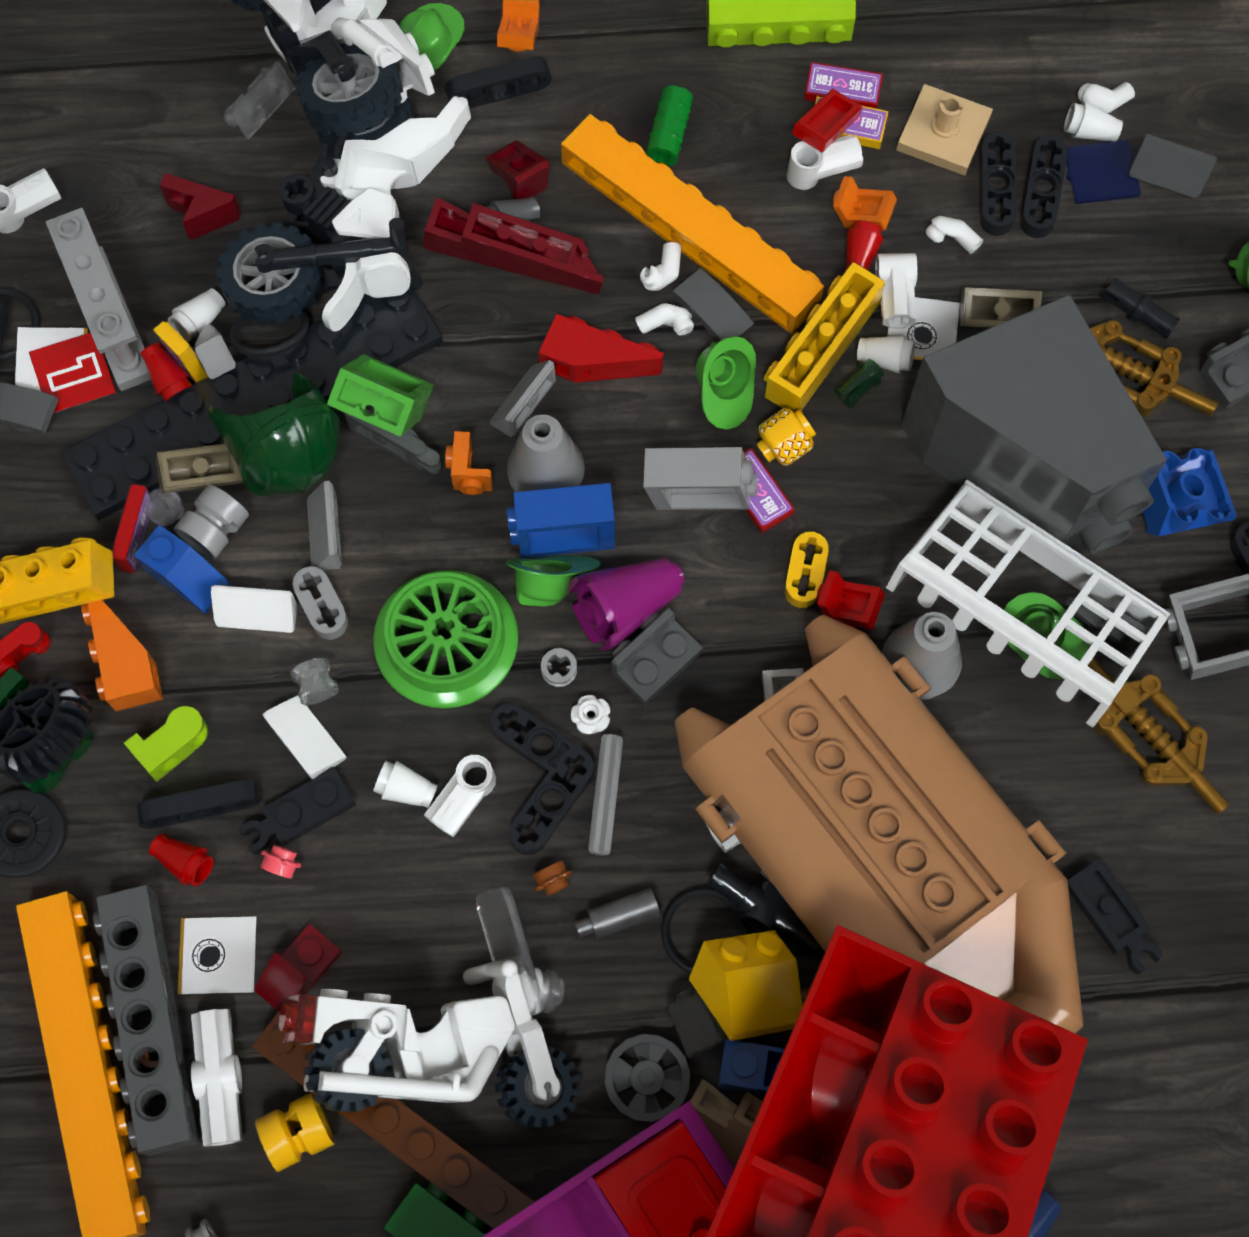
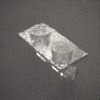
M276 61L268 68H262L259 76L247 87V94H241L231 106L225 108L224 121L231 127L238 125L246 139H250L296 89L281 64Z

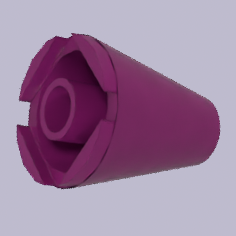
M667 558L579 574L570 579L569 594L576 591L578 600L577 603L572 605L573 612L581 629L592 644L600 641L603 644L600 650L607 651L615 648L643 625L650 616L659 612L681 594L684 575L679 565L675 562L671 563Z

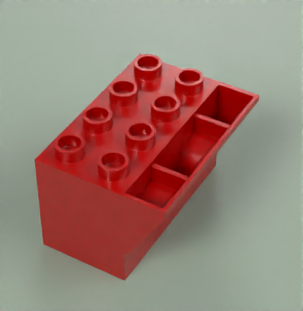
M837 925L706 1237H1028L1088 1039Z

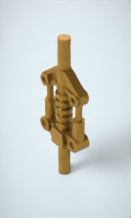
M1115 320L1090 328L1114 371H1119L1118 375L1122 377L1124 375L1129 376L1128 379L1131 381L1137 380V384L1141 386L1143 384L1147 385L1142 393L1123 385L1142 417L1149 416L1154 408L1166 402L1168 396L1209 416L1213 415L1219 404L1218 402L1177 383L1180 376L1179 362L1182 357L1181 352L1177 348L1168 347L1163 349L1145 339L1140 341L1122 332L1121 324ZM1118 340L1137 348L1136 352L1158 362L1156 372L1151 370V366L1147 365L1144 367L1142 366L1143 362L1139 360L1134 362L1132 361L1133 357L1127 356L1126 358L1123 356L1124 353L1120 351L1116 353L1114 348L1109 346L1107 349L1104 346Z
M1093 657L1088 667L1113 683L1115 679ZM1147 675L1142 680L1126 682L1111 705L1095 724L1094 730L1099 735H1106L1124 755L1128 754L1142 769L1141 778L1145 784L1150 786L1189 784L1217 815L1220 814L1230 804L1201 773L1204 769L1208 739L1206 731L1202 727H1192L1177 711L1179 708L1161 690V681L1155 675ZM1150 699L1167 719L1169 717L1172 718L1185 732L1182 750L1177 747L1179 744L1175 740L1172 742L1169 739L1171 735L1168 732L1164 733L1162 731V725L1160 723L1156 725L1154 722L1156 719L1152 715L1149 717L1146 714L1148 710L1145 707L1141 708L1139 704ZM1127 716L1129 719L1127 722L1131 726L1134 724L1137 727L1135 731L1138 734L1142 733L1144 741L1146 743L1150 741L1152 744L1150 747L1154 751L1157 749L1160 752L1158 756L1161 759L1165 758L1168 762L1149 764L1134 748L1136 744L1118 726V723Z

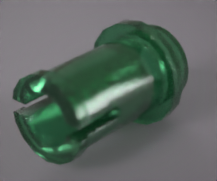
M867 359L865 362L860 361L856 365L857 370L835 390L838 399L847 396L842 403L849 408H853L873 386L878 387L882 383L881 378L884 376V372L871 359Z

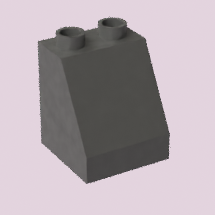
M1070 295L924 356L901 424L923 464L959 488L964 485L966 480L970 481L1069 547L1084 541L1091 554L1105 551L1119 544L1133 533L1134 529L1129 519L1152 505L1154 499L1148 489L1167 462L1166 457Z

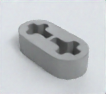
M309 566L302 568L294 576L292 585L314 631L321 638L329 640L339 638L348 628V617L325 572L318 567ZM309 579L319 583L317 588L321 597L315 600L311 592L305 590L307 588L305 582ZM327 606L332 616H336V625L330 628L326 623H322L324 618L320 609Z

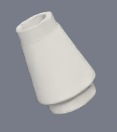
M1085 101L1081 104L1073 103L1066 115L1064 132L1071 133L1072 138L1116 142L1120 136L1123 121Z
M210 288L208 291L174 308L172 315L168 318V323L186 342L191 341L193 338L198 339L204 326L212 323L221 312V309L226 306V303L215 289Z
M906 336L860 338L857 349V361H864L865 363L898 374L902 370L911 371L915 341L906 340Z
M385 761L373 792L381 794V799L429 808L438 785L431 783V781L398 761L395 764Z

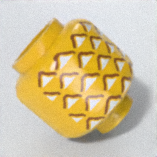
M783 408L759 425L758 432L762 440L756 444L769 463L777 459L781 465L789 466L813 449L814 442L812 437L817 434L799 409L793 412L789 408Z

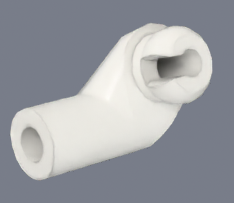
M1128 82L1122 83L1113 90L1098 84L1086 83L1078 91V99L1081 103L1085 101L1106 113L1112 112L1135 96V91Z

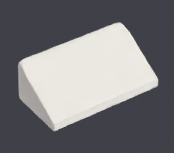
M219 585L211 587L213 615L216 626L287 633L295 630L298 604L291 591Z
M299 695L262 714L311 779L336 767L347 758Z

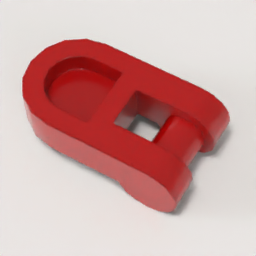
M25 622L0 640V678L10 667L17 671L18 663L30 654H43L48 651L51 646V638L37 624Z

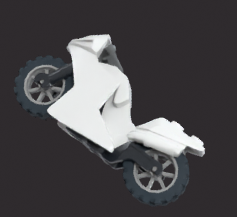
M231 0L235 5L240 4L243 9L255 8V11H261L266 23L264 29L276 52L287 63L291 73L295 72L299 84H296V92L305 116L312 127L315 129L319 127L322 133L330 135L331 132H335L337 136H347V132H354V134L365 132L364 128L370 126L375 128L382 123L381 120L384 117L389 118L395 112L394 106H399L400 103L406 100V90L413 88L428 96L435 93L430 79L431 76L435 75L434 69L425 53L419 55L418 46L411 33L404 34L392 19H377L386 6L387 0Z

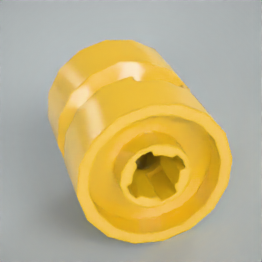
M312 1092L290 1102L289 1109L285 1113L276 1109L255 1119L260 1141L276 1172L301 1162L302 1153L304 1152L315 1155L335 1145L326 1116L320 1104L312 1098L315 1096ZM302 1127V1130L296 1134L294 1129Z

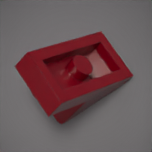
M518 140L485 157L490 170L506 181L513 199L535 196L548 187L549 164L547 159Z
M164 174L159 185L169 207L177 212L186 213L182 223L189 239H196L240 219L241 211L235 195L174 175Z
M309 923L282 955L275 951L253 990L274 1009L288 1017L343 952Z

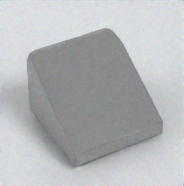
M210 324L204 326L194 349L208 377L215 379L236 368V363L216 328Z

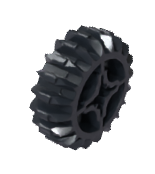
M45 676L40 682L32 680L28 688H19L15 697L7 699L6 706L0 710V773L11 780L14 779L18 783L26 781L32 784L37 778L42 780L48 778L52 770L59 772L61 764L66 760L71 761L73 752L76 749L82 748L80 742L82 738L89 735L90 732L87 726L93 721L90 715L93 707L88 703V698L83 695L84 692L75 684H71L68 680H63L59 676L54 678Z

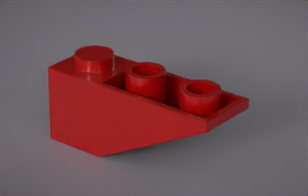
M556 314L538 352L539 363L547 360L554 362L555 375L575 383L661 375L664 366V353L659 352L655 346L649 343L640 342L637 344L624 339L613 330L604 329L602 331L588 326L585 321L578 317H564Z

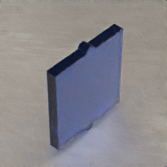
M1129 140L1067 147L1066 164L1068 173L1066 179L1071 181L1076 204L1140 197L1141 190L1138 179L1128 175L1132 159Z

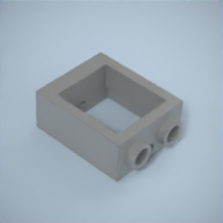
M742 447L645 448L643 487L656 510L750 509V497L757 496V473H753L752 461L746 460Z
M1249 574L1169 595L1168 608L1165 610L1171 614L1165 621L1168 632H1176L1179 646L1174 647L1176 659L1180 670H1188L1190 680L1249 665V649L1199 662L1183 612L1248 595Z

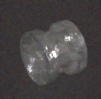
M311 659L291 670L290 674L293 682L297 683L300 687L298 697L301 704H317L332 698L339 692L337 682L331 679L329 675L331 666L328 659Z

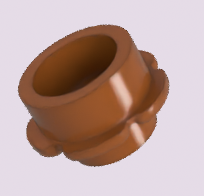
M563 861L540 870L533 875L538 886L535 888V891L545 890L547 896H551L570 886L567 878L572 875V870L568 871Z

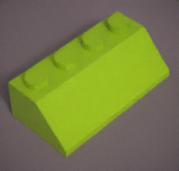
M706 0L708 46L727 48L734 45L755 44L757 46H767L780 43L801 45L807 42L840 43L842 41H852L856 17V0Z

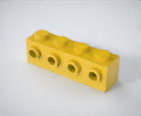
M854 262L843 276L838 275L829 287L828 296L822 305L816 304L810 312L805 328L801 333L796 332L788 342L785 355L779 362L774 361L764 377V381L767 382L765 398L781 408H789L793 412L798 409L802 411L880 304L885 281Z
M77 538L72 540L71 544L61 547H41L36 549V553L29 555L4 556L0 561V624L114 597L113 551L96 543L91 538Z

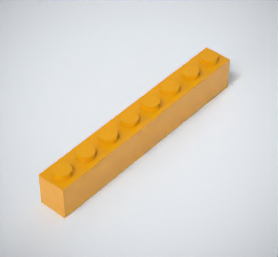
M589 114L561 143L563 165L665 241L680 244L681 252L790 334L793 335L805 322L816 304H821L824 285L821 284L819 278L814 273L808 270L803 271L791 262V259L784 251L778 248L773 249L761 239L754 229L739 224L724 207L720 205L715 206L705 199L697 187L692 184L686 185L674 176V173L667 165L656 163L645 154L644 150L637 143L628 142L618 135L614 127L608 122L599 121Z
M67 891L16 905L82 1237H138L147 1234L145 1223L150 1222V1209L144 1195L139 1196L136 1179L141 1177V1167L136 1152H130L127 1124L131 1119L127 1109H121L118 1092H121L120 1080L122 1076L117 1066L112 1067L109 1050L114 1049L113 1034L109 1024H103L100 1009L106 1006L105 995L101 984L94 981L92 967L97 966V957L92 942H86L83 926L89 923L86 907L83 901H78L77 898Z

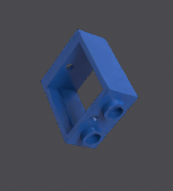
M611 483L513 492L515 507H507L511 546L519 545L521 558L615 549V519Z

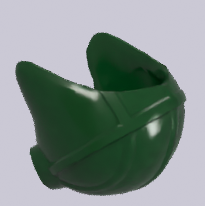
M298 372L294 373L291 390L294 400L285 404L244 416L228 414L212 406L208 407L207 414L238 465L244 485L250 492L259 496L284 495L307 491L329 472L336 459L340 419L331 406L327 405V400L316 384Z

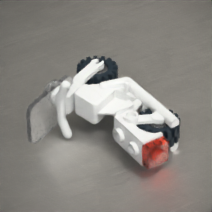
M506 886L477 895V910L492 962L469 968L463 974V980L468 985L493 980L492 992L494 996L444 1004L441 1008L442 1018L431 1030L423 1033L416 1032L410 1009H407L406 1005L390 1004V995L364 993V999L360 1001L347 999L348 991L321 989L320 996L298 994L288 997V1004L282 1005L279 1015V1030L284 1032L283 1042L303 1045L313 1044L315 1046V1049L308 1052L306 1060L310 1061L309 1066L304 1067V1091L314 1092L315 1096L312 1098L317 1103H323L325 1105L324 1108L339 1112L362 1111L365 1107H371L378 1102L376 1100L377 1097L442 1103L470 1102L481 1093L504 1047H506L508 1057L503 1063L507 1066L505 1069H499L497 1077H501L502 1080L501 1084H495V1092H501L502 1098L497 1099L499 1107H506L507 1111L504 1114L507 1118L516 1119V1124L529 1127L555 1126V1122H563L568 1118L565 1113L573 1112L576 1104L572 1103V1099L580 1097V1090L574 1089V1083L580 1082L579 1074L572 1075L571 1070L576 1066L573 1061L564 1060L566 1057L565 1053L553 1051V1047L546 1045L542 1027L536 1019H532V1015L541 1012L551 1013L556 1005L561 1004L564 996L563 980L559 979L555 970L547 969L542 973L540 969L534 968L514 898ZM342 1021L353 1022L352 1029L332 1031L325 1034L326 1037L322 1038L324 1032L333 1024ZM384 1052L388 1053L389 1057L386 1058ZM392 1065L395 1078L392 1077V1073H387V1066Z

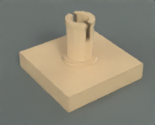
M924 84L899 139L896 150L965 176L993 109Z

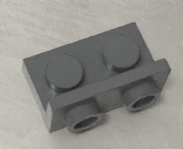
M1249 329L1237 338L1238 341L1230 345L1223 342L1211 349L1206 354L1207 361L1199 372L1225 409L1249 396Z
M670 608L661 615L657 612L650 616L642 625L641 630L643 632L632 642L626 639L612 653L614 659L611 661V673L645 706L703 652V647L675 621V613Z

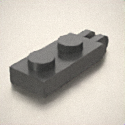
M367 405L366 411L373 414L374 407ZM345 413L349 430L417 469L425 470L430 474H437L441 471L442 465L439 454L418 439V435L412 429H409L400 437Z

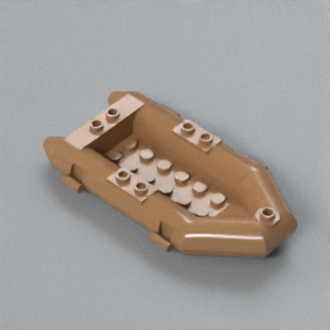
M821 615L805 628L813 667L732 725L694 707L685 711L674 721L683 769L707 799L695 810L721 843H724L733 835L737 837L824 951L828 947L836 926L840 925L1073 1033H1077L1083 1028L1068 880L1054 864L1067 853L1040 820L1027 829L1021 824L919 699L928 693L931 687L905 656L891 665L865 632L826 615ZM895 672L899 674V676L908 685V687L912 690L913 693H910L908 691V689L903 685L899 678L894 674ZM715 806H719L733 826L730 827ZM1029 836H1031V837L1033 838V840L1038 844V846H1039V847L1042 849V851L1046 854V856L1049 858L1048 860H1046V858L1042 855V853L1037 849V847L1033 844V842L1028 838Z

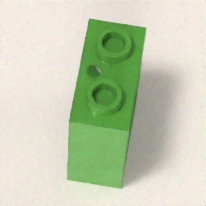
M362 354L340 368L327 405L401 437L421 420L434 384ZM367 405L374 407L373 414L366 411Z

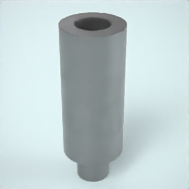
M649 888L588 909L589 917L575 921V926L579 937L595 933L596 938L599 939L659 918L661 915L654 893Z

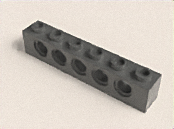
M143 885L96 897L98 911L93 912L94 926L97 934L103 936L105 951L100 953V964L104 976L110 978L112 991L106 997L107 1007L111 1018H116L119 1034L114 1036L113 1044L116 1057L119 1061H123L125 1078L120 1080V1088L125 1104H130L133 1120L127 1124L130 1144L133 1148L137 1147L138 1153L147 1156L200 1143L158 895L148 885ZM137 927L138 936L135 942L129 946H122L123 934L128 929ZM144 968L145 977L143 982L135 988H130L128 980L131 973L136 969ZM150 1009L152 1013L151 1023L145 1029L137 1030L135 1020L138 1014ZM157 1051L159 1055L158 1066L152 1072L144 1073L141 1063L142 1057L146 1053ZM159 1094H164L167 1102L165 1110L160 1115L152 1117L149 1111L151 1100Z

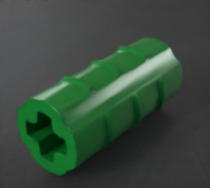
M675 85L663 88L648 141L646 155L656 163H663L668 167L677 163L683 136L685 135V128L687 127V120L691 111L693 95L686 88Z

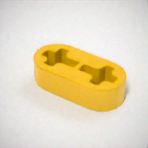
M816 532L800 534L793 544L785 583V597L791 605L797 608H807L817 602L818 589L823 583L829 549L826 539ZM807 544L814 545L815 552H817L813 556L811 565L804 564L806 554L803 550L806 549ZM802 575L809 576L807 586L811 590L807 591L806 596L798 595V588L792 587L800 584Z

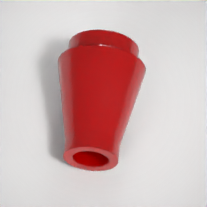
M855 221L852 224V228L847 230L845 272L853 262L869 271L884 240L881 236L882 228L879 225L868 221Z
M156 342L140 352L156 395H161L165 402L177 393L192 387L188 380L191 376L163 348L160 342Z
M163 833L159 834L152 841L149 848V854L156 858L183 885H201L213 868L214 859L208 855L206 848L171 838Z

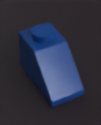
M158 525L134 554V557L147 574L205 615L212 608L211 587L214 585H231L223 575L191 546L161 525Z

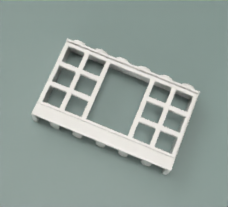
M968 480L965 481L952 500L898 564L886 586L888 590L893 592L907 574L911 575L925 585L918 596L920 605L930 608L940 595L959 608L952 620L957 630L965 631L975 618L994 631L986 645L991 653L1000 654L1008 642L1030 655L1021 668L1025 676L1029 678L1036 677L1044 665L1065 680L1056 692L1059 699L1069 702L1079 689L1094 698L1099 704L1086 722L1092 728L1111 705L1171 614ZM951 519H954L973 532L962 547L940 533ZM980 538L1005 553V556L995 569L970 553V550ZM933 541L955 554V557L944 570L922 556ZM1018 551H1021L1080 590V593L1047 639L984 597ZM963 560L988 576L977 592L952 576V573ZM1099 603L1112 607L1116 610L1114 611V613H1112ZM1081 604L1107 621L1097 637L1071 620ZM1124 613L1140 622L1149 630L1144 634L1120 617ZM1114 626L1139 642L1130 658L1104 642ZM1064 628L1091 645L1081 661L1054 644ZM1098 650L1123 667L1113 683L1088 667V664Z

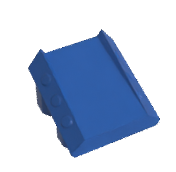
M1194 448L1186 454L1179 456L1171 451H1162L1167 462L1148 489L1154 502L1142 512L1147 524L1145 533L1159 537L1235 520L1237 514L1212 449Z

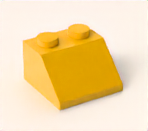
M775 930L703 942L689 980L730 1041L792 1030L803 1006L797 961Z

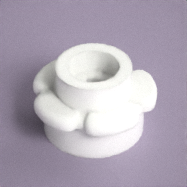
M586 695L578 700V704L572 707L571 720L573 723H576L577 729L580 732L595 734L607 728L610 723L608 714H610L611 710L609 704L604 699H596L593 695ZM589 711H593L595 713V716L593 718H589L587 716V713Z

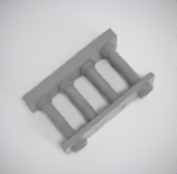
M83 207L45 221L100 354L105 353L119 389L124 391L151 380L145 362L140 355V352L145 349L107 255L103 247H99Z

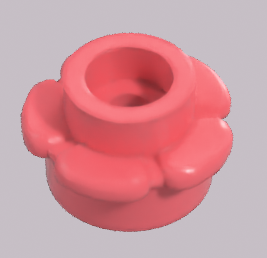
M273 845L271 852L267 850L261 852L264 858L260 867L273 874L292 879L295 869L301 866L295 860L297 853L290 849Z

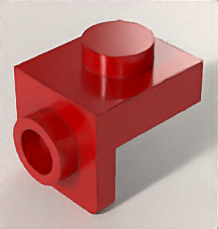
M830 570L825 583H822L818 589L817 604L822 613L849 626L873 630L885 593L881 587L846 582L838 571Z

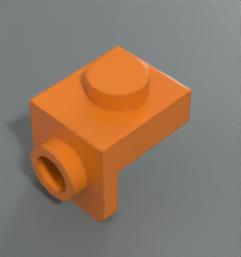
M503 0V16L497 33V47L508 48L516 52L534 50L539 31L540 0Z
M844 176L839 190L834 194L833 208L845 228H852V224L855 221H868L879 225L882 231H885L897 198L894 192L890 190L859 189L853 177Z
M454 431L453 445L446 446L445 466L446 469H451L454 490H460V492L467 495H479L483 491H493L491 470L471 469L473 445L470 432Z

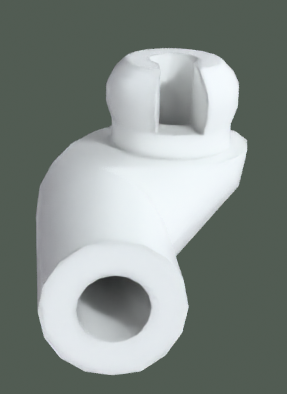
M937 216L931 220L932 224L925 230L926 235L937 243L942 242L946 235L953 237L970 254L974 253L983 243V239L960 219Z
M675 242L663 244L661 264L656 267L650 266V270L647 267L643 268L640 273V280L646 289L659 291L678 278L681 257L680 244Z
M668 303L660 304L635 317L637 325L643 334L663 324L673 327L674 331L680 336L690 333L694 328V323L691 320L692 314L686 308Z

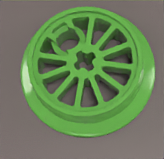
M432 571L407 581L387 599L380 610L374 628V655L386 681L405 698L414 703L432 708L460 707L485 697L506 677L513 665L518 648L517 622L506 598L486 580L463 571ZM452 594L447 609L443 611L439 595ZM433 596L436 612L431 613L420 601ZM460 597H467L471 599L466 600L457 606ZM416 608L427 620L424 621L405 615L410 609ZM470 613H476L482 617L478 626L472 629L467 628L466 625L461 623L462 618ZM402 625L422 630L398 636V631L401 630ZM445 628L446 632L451 634V637L444 640L439 635V630ZM492 631L491 637L485 638L487 633ZM423 642L408 657L404 658L401 655V647ZM469 643L486 648V651L480 659H476L463 644ZM430 650L433 651L425 672L413 667ZM457 652L472 665L459 673L456 672L452 656ZM440 656L447 657L450 670L449 675H434Z

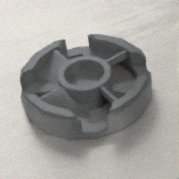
M641 1034L626 1039L614 1049L606 1064L604 1083L609 1100L620 1113L637 1122L653 1123L682 1105L689 1092L690 1070L686 1057L673 1042L659 1035ZM629 1048L634 1049L639 1063L634 1067L620 1058ZM666 1050L674 1055L678 1064L663 1071L658 1062ZM632 1087L637 1094L630 1104L626 1106L620 1100L617 1093ZM661 1089L675 1098L663 1110H661L655 1097Z

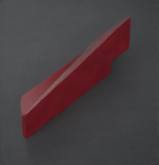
M435 199L424 231V249L585 292L599 294L604 277L602 273L598 274L590 260L589 250L583 239L473 203L471 211L468 213L442 199Z

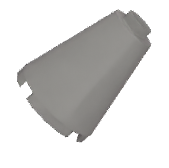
M536 415L525 423L507 462L508 479L510 486L515 492L580 486L585 471L581 451L561 424L549 415Z
M939 612L926 613L901 625L889 635L882 649V654L891 665L905 656L931 687L928 693L919 698L921 700L934 698V696H938L952 688L962 669V654L955 625L948 616ZM895 672L894 674L899 678V680L908 689V691L910 693H913L912 690L908 687V685L899 676V674Z

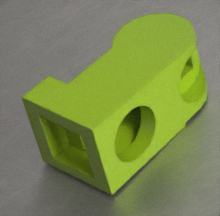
M182 706L174 709L168 715L166 724L147 739L143 740L136 733L124 744L152 778L158 782L205 742L208 736V726L196 709Z

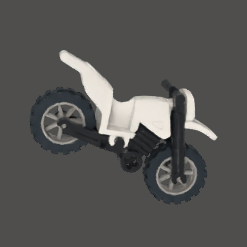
M407 91L406 100L400 103L399 106H394L395 112L389 118H385L375 128L371 126L364 128L365 132L354 134V132H347V136H337L335 132H331L329 135L322 133L320 128L317 127L316 132L322 143V151L313 171L309 176L303 174L288 176L279 186V195L285 209L288 211V217L292 225L287 228L284 227L283 223L273 222L272 226H265V223L254 225L255 229L248 231L245 229L238 233L239 237L235 241L231 239L226 244L225 253H221L218 258L220 269H216V275L221 291L230 308L235 313L239 312L241 317L249 322L253 319L261 325H268V322L275 321L276 324L287 322L286 318L291 316L294 319L303 314L302 310L306 306L310 308L316 301L314 297L316 293L320 294L321 291L329 293L330 290H337L326 304L322 313L324 325L335 332L341 330L350 320L364 294L375 298L402 295L409 289L410 285L413 290L419 289L423 281L415 270L414 262L403 259L409 251V246L405 238L404 221L399 218V210L395 199L391 196V189L407 188L420 184L455 146V141L471 119L467 99L454 96L437 118H415ZM302 190L306 192L305 196L300 194ZM292 194L297 195L295 199L291 198ZM301 216L305 218L304 222L300 221ZM310 237H312V238H313V241H315V242H317V243H312ZM332 264L334 269L327 270V268H322V265ZM246 275L256 277L244 285ZM265 284V292L256 291Z

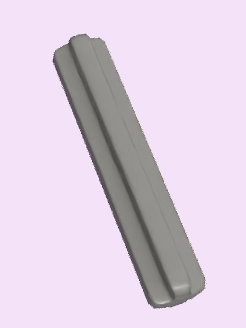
M604 734L601 737L588 844L589 853L594 855H609L611 851L623 738L618 735Z

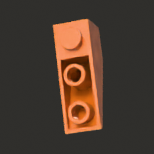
M103 600L81 605L86 625L92 626L94 639L88 640V646L93 662L99 663L101 676L95 678V683L100 700H106L115 711L163 700L156 662L143 645Z

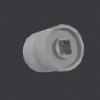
M208 484L194 502L196 510L187 511L174 527V531L196 551L215 560L229 542L227 534L236 533L249 514L229 494Z

